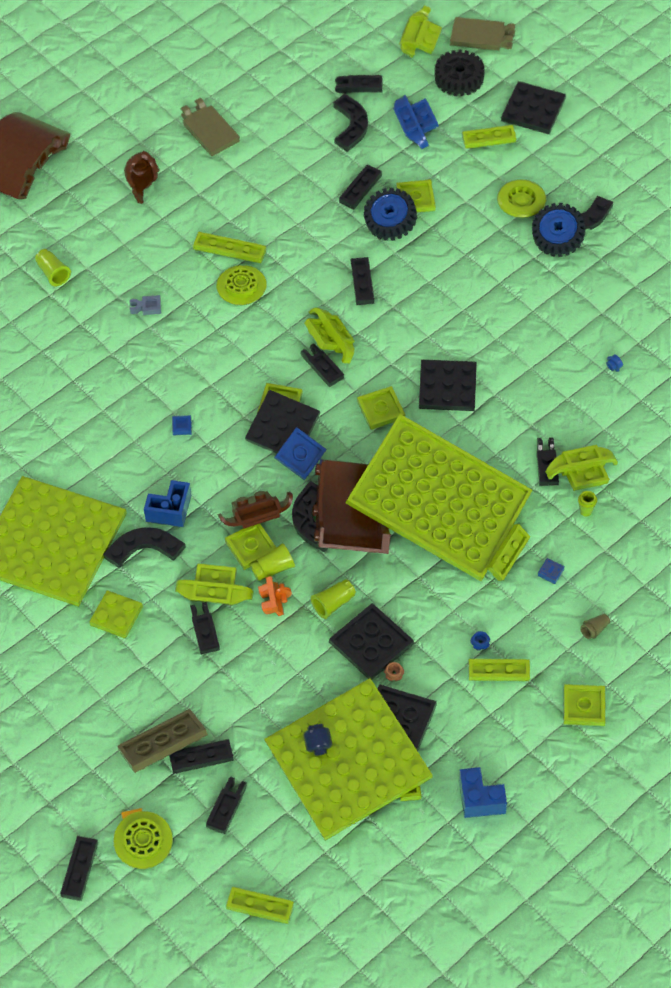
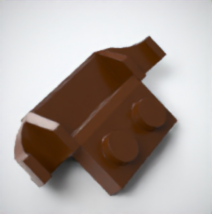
M259 491L253 496L240 497L236 501L231 502L234 517L224 518L221 513L217 515L225 525L232 527L242 526L244 529L279 518V513L286 511L292 504L293 494L290 491L287 492L286 498L279 502L276 496L272 497L268 491Z

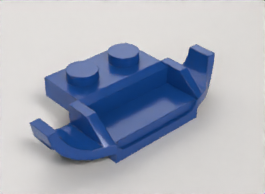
M406 95L395 101L393 108L406 137L417 143L421 149L426 148L429 144L424 133L439 127L438 122L426 98L410 105Z

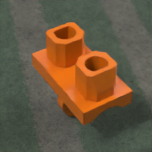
M272 576L267 577V583L258 587L262 598H270V600L261 603L262 610L266 615L276 613L278 616L284 615L282 603L288 602L287 598L292 595L291 589L285 587L283 583L273 582Z

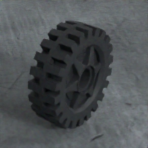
M451 50V54L446 52L445 56L441 55L440 59L438 58L435 64V83L439 89L441 88V91H447L448 95L453 93V96L458 94L464 96V93L468 96L471 95V91L475 93L483 85L484 64L478 55L475 56V53L471 52L469 54L467 50L462 53V50H458L456 53L455 50Z

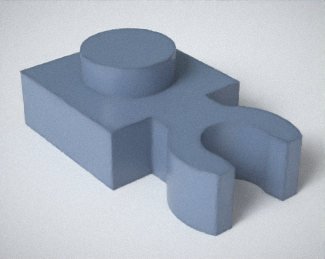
M160 295L142 296V301L137 299L129 300L130 306H135L130 307L131 314H137L140 311H143V315L161 314Z

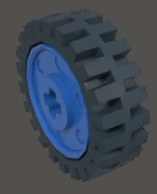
M385 188L382 189L383 193L377 191L376 196H370L371 200H367V206L364 207V218L369 231L374 236H377V238L381 239L383 237L386 241H388V238L393 241L395 237L401 239L402 234L408 235V230H413L417 220V210L411 196L407 195V192L404 190L401 192L399 188H396V191H394V188H389V191Z
M552 203L551 207L547 205L545 210L541 209L539 215L536 214L535 220H533V239L536 246L547 255L549 253L553 257L558 254V257H562V254L570 255V252L574 253L576 248L579 249L581 242L583 243L585 223L583 216H581L579 211H576L575 207L572 206L571 208L569 204L563 206V203H559V205Z

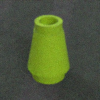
M584 491L578 497L581 515L590 516L597 504V497L592 491Z

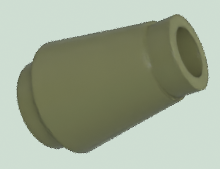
M602 614L586 620L581 626V632L587 639L596 638L610 624V619L606 614Z

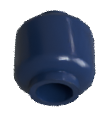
M323 724L307 727L308 730L303 735L306 750L314 752L315 756L327 754L326 750L332 747L329 728L324 727Z

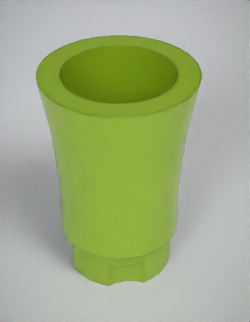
M41 249L35 255V261L52 286L57 287L68 281L71 275L70 268L63 264L52 252L47 249Z
M282 543L268 554L257 559L256 562L250 564V567L256 579L260 581L284 570L294 568L295 563L287 547Z
M345 579L322 592L311 595V603L317 614L323 619H327L334 611L350 601L355 596L356 591L350 581Z

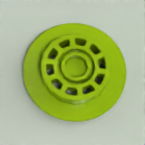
M519 179L503 185L498 192L497 201L505 213L514 217L526 218L538 214L545 207L546 195L544 190L535 182Z
M247 265L228 268L217 280V291L221 298L234 305L254 303L263 296L267 286L263 273Z
M148 811L135 812L125 817L117 826L114 834V848L118 857L125 864L138 869H147L160 864L168 856L173 842L172 832L168 823L161 816Z

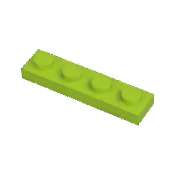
M199 231L193 244L194 250L260 264L266 253L265 245Z

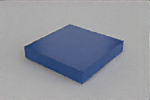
M296 427L274 458L305 480L327 449Z

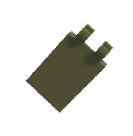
M455 17L450 45L500 51V47L512 49L515 24L509 23L504 26V22Z
M202 98L195 100L197 111L191 113L187 105L181 108L183 112L181 116L184 119L183 125L211 157L240 142L239 135L212 105L206 107Z

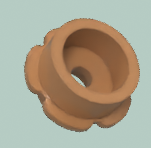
M392 662L387 665L384 673L389 681H399L403 677L404 669L399 663Z

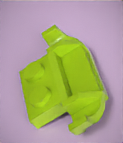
M425 5L418 12L410 16L399 42L402 52L411 58L415 55L416 48L431 55L442 27L428 21L431 8Z
M321 308L311 309L309 314L318 315L319 318H308L304 324L317 342L318 347L323 350H334L336 353H343L342 363L349 364L354 355V339L340 318Z
M592 445L563 451L561 455L551 462L545 472L549 479H552L559 473L562 476H567L573 491L608 484L610 479L604 466L606 463L611 462L613 465H617L618 461L609 449Z
M198 563L195 580H178L175 592L180 593L190 601L228 605L239 604L244 600H252L254 590L249 587L235 585L236 567Z

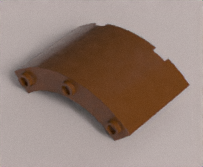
M21 112L11 113L0 120V192L16 199H26L35 179L33 175L37 168L41 169L51 153L56 154L59 151L66 150L71 133Z
M320 459V463L316 464L315 475H318L316 504L313 505L312 515L316 516L314 541H317L318 547L383 554L389 553L391 537L389 528L346 504L348 497L369 464Z

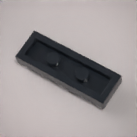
M367 164L339 197V203L354 210L380 179L382 171Z
M352 258L351 269L356 305L374 304L369 258Z
M229 739L181 749L169 755L173 774L234 761Z
M77 836L60 893L62 898L82 901L98 846L97 839Z

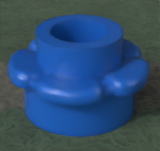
M614 354L607 357L608 361L606 364L611 371L619 372V369L623 367V362L619 356Z
M478 631L471 637V644L476 650H485L490 645V637L483 631Z

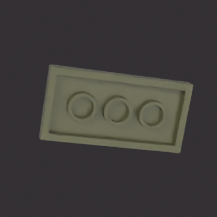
M188 709L117 747L133 772L136 773L193 742L199 741L208 734L198 718Z

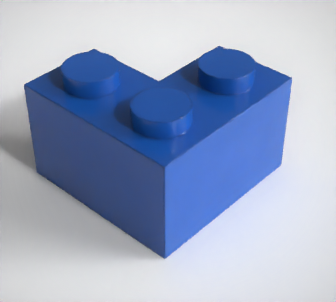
M171 480L167 496L148 493L144 506L146 522L184 527L192 496L190 483Z
M480 767L460 769L459 784L464 818L506 814L507 799L504 784L483 786Z

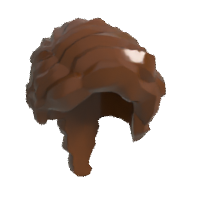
M144 150L129 158L124 169L126 181L132 188L137 203L140 204L144 202L143 190L157 180L159 172L155 158Z

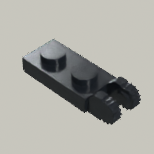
M382 75L338 76L335 79L337 84L335 91L338 93L382 92Z
M314 343L310 345V349L314 353L313 356L306 349L301 350V356L328 387L344 379V373Z
M552 437L548 440L549 450H542V438H537L536 456L539 486L559 485L558 474L549 479L545 472L556 458L554 438Z
M207 602L202 603L204 614L198 616L195 605H190L200 654L219 651L220 646Z
M229 778L206 822V828L226 834L246 790V782L242 781L237 792L234 793L231 790L234 787L235 778Z

